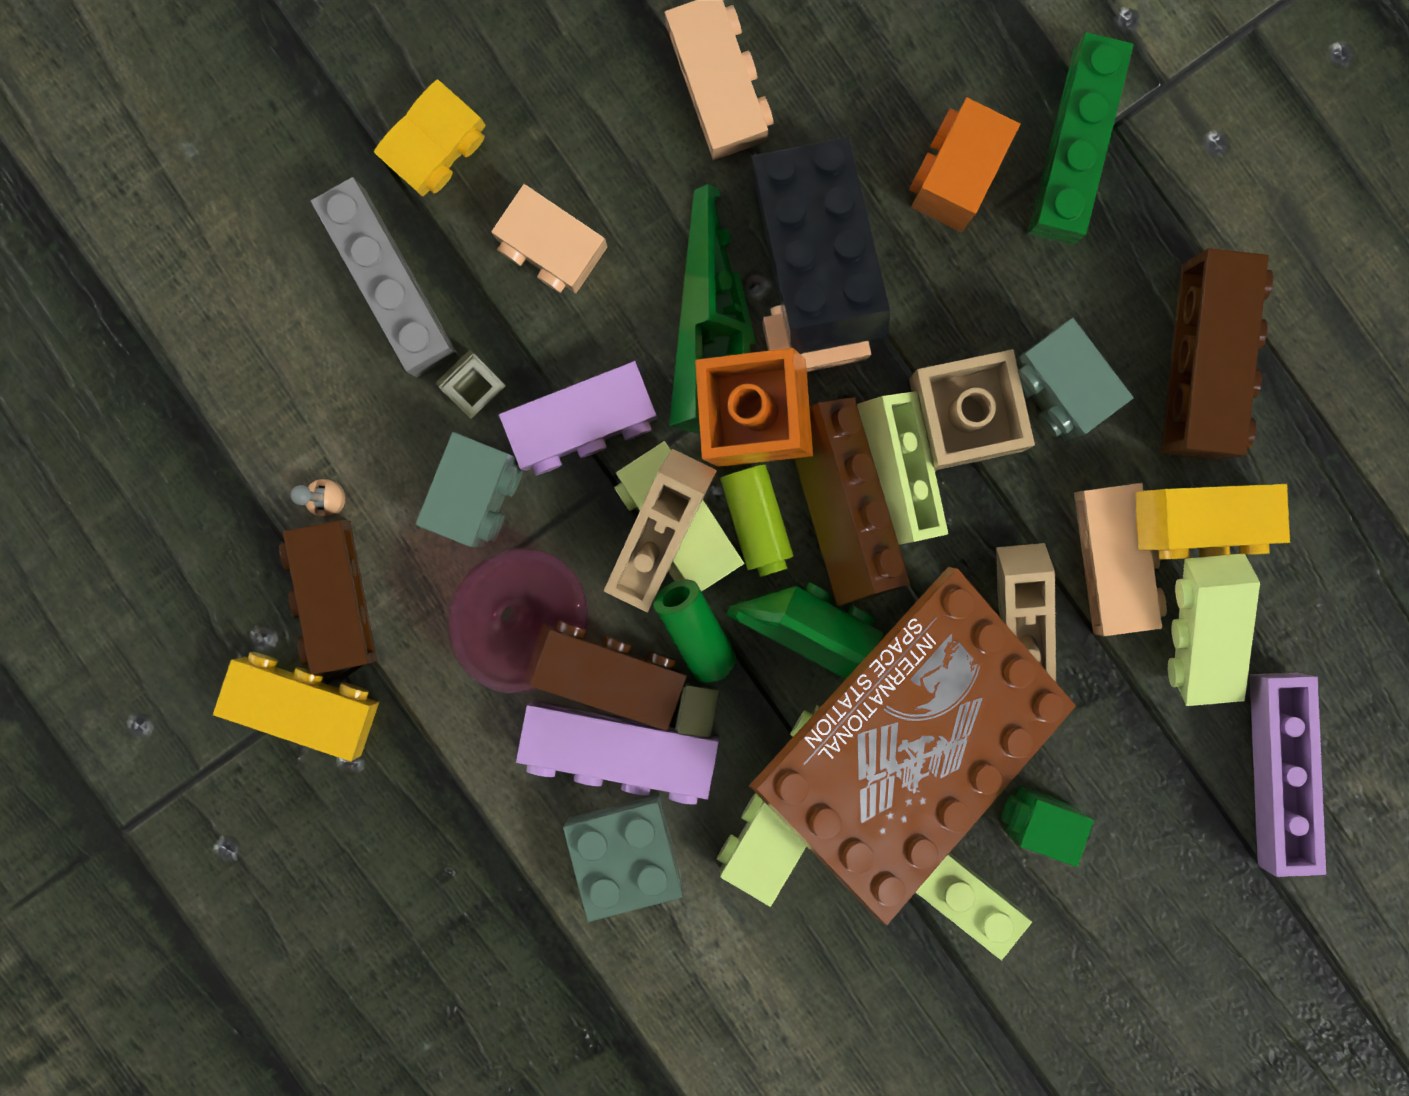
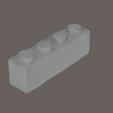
M351 177L312 199L313 207L405 371L417 378L458 355L364 187L354 177Z

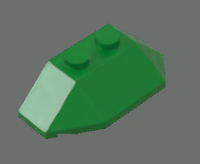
M808 582L804 590L793 585L730 604L726 611L727 616L844 679L856 669L884 638L883 632L872 627L876 620L875 617L853 605H850L847 613L830 604L834 595Z

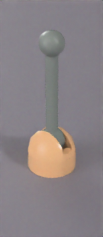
M318 479L308 487L304 485L295 486L291 491V499L297 505H306L307 509L316 516L332 517L338 514L344 507L345 493L337 482L328 479ZM318 507H324V510H318Z

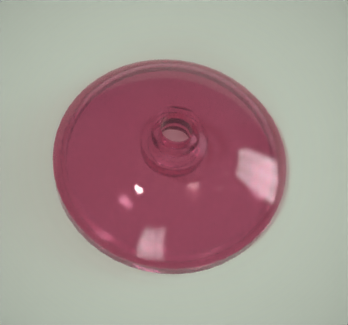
M515 548L498 552L476 565L465 576L455 592L448 616V636L453 654L459 665L471 678L489 689L503 693H524L536 690L537 688L529 686L523 677L542 624L556 628L558 621L562 620L580 626L587 631L588 605L586 596L574 572L556 557L539 550ZM511 607V617L507 621L502 622L501 615L503 610Z

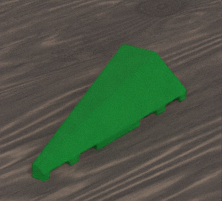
M709 184L695 189L693 194L669 426L699 435L700 423L695 360L751 353L750 347L756 344L739 272H731L726 246L732 242L729 229L721 230L715 201L721 197L719 188Z

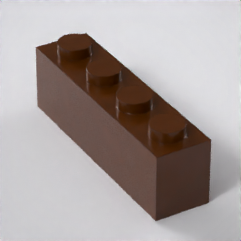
M855 397L816 403L810 407L813 456L794 458L837 606L873 598L910 585Z

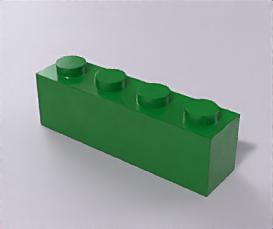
M1086 32L1074 48L1028 234L1070 245H1075L1086 235L1134 46L1133 43Z

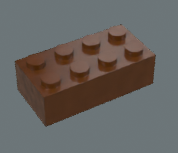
M1208 248L1181 265L1160 454L1217 461L1247 455V448L1252 447L1256 436V420L1251 418L1253 398H1257L1262 384V372L1256 368L1258 349L1263 348L1268 330L1266 319H1262L1263 303L1270 296L1273 285V272L1267 269L1269 255Z

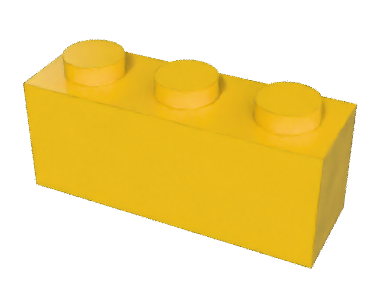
M1287 484L1177 488L1135 492L1138 550H1159V560L1190 558L1189 548H1199L1200 557L1230 555V546H1239V554L1245 553V555L1270 553L1269 544L1290 543Z
M250 652L248 657L231 659L213 712L214 716L350 762L362 755L379 705L378 701L367 698L368 690L343 682L339 688L322 683V674L310 675V671L305 668L295 667L294 673L277 668V659L256 652Z

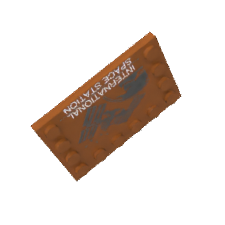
M947 567L755 778L749 787L877 921L888 925L1076 705L959 569Z

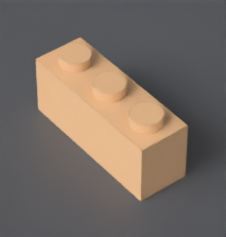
M695 0L665 11L666 28L712 159L716 160L767 142V126L774 124L766 97L757 98L751 81L758 79L757 72L749 50L742 53L740 51L736 35L741 34L742 31L734 6L725 7L723 0Z
M1142 483L1074 492L1093 634L1110 636L1162 629L1161 617L1166 616L1165 595L1162 588H1157L1154 571V569H1158L1160 566L1159 550H1138L1135 492L1143 491Z

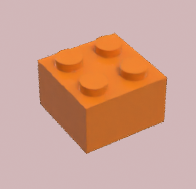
M966 97L959 112L949 108L930 146L937 150L938 153L936 156L929 152L926 154L909 188V191L917 194L910 208L962 233L976 215L1020 123Z
M785 348L695 360L703 460L720 467L813 456L806 359L794 348Z

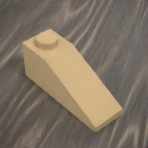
M674 449L670 451L652 483L605 586L604 592L648 613L717 470Z
M1045 543L996 547L1000 618L1056 682L1055 570Z

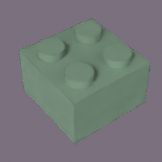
M1074 318L1053 330L1016 358L1024 398L1028 399L1031 396L1043 411L1038 415L1042 424L1054 437L1061 435L1065 441L1087 434L1134 398Z
M452 432L415 525L469 547H485L489 540L495 542L505 519V515L499 513L505 496H514L523 474V470L517 468L518 462L516 457Z
M660 794L567 818L563 830L587 922L683 897L684 884Z

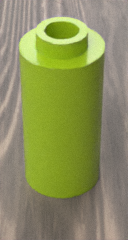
M766 464L721 477V485L747 570L757 568L761 577L787 569L785 559L794 556Z

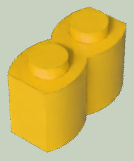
M437 79L420 95L407 114L384 136L375 148L374 153L423 197L429 191L434 194L446 185L453 174L449 168L461 155L467 158L478 149L485 136L481 132L486 125L472 109Z

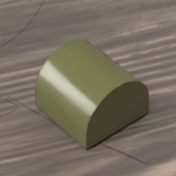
M471 349L435 382L470 419L506 386Z
M685 681L671 723L678 734L711 737L719 689Z

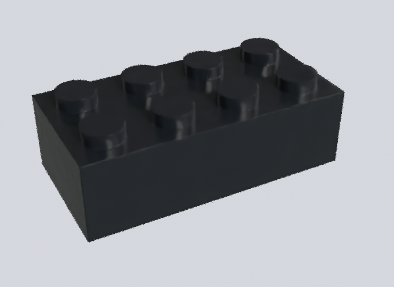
M849 137L753 155L754 185L789 347L803 354L888 337L890 307Z

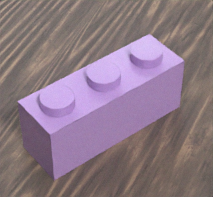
M635 361L499 414L519 468L524 471L533 469L535 476L562 466L560 457L578 451L580 458L606 449L607 446L604 440L623 434L624 439L629 440L648 433L652 430L649 423L658 419Z

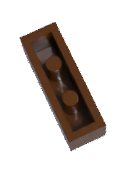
M338 520L283 531L285 542L280 543L279 552L285 571L291 572L294 589L289 591L288 598L293 617L300 619L303 637L298 638V652L304 666L308 665L310 675L377 661L351 521Z
M562 620L558 621L556 628L542 624L523 677L529 686L665 731L668 730L687 677L681 671L674 668L675 659L653 651L648 652L647 658L629 653L631 644L605 635L602 643L585 638L586 629Z

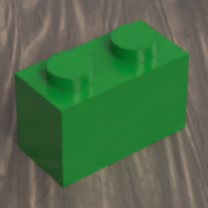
M1022 786L1019 787L1016 796L1010 795L1008 797L1001 817V821L1006 823L1004 831L1020 847L1074 867L1079 865L1095 821L1072 804Z

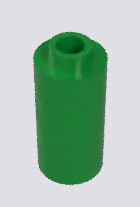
M683 579L665 586L656 595L653 606L693 678L702 683L717 682L724 679L736 663V654L698 584L693 580Z

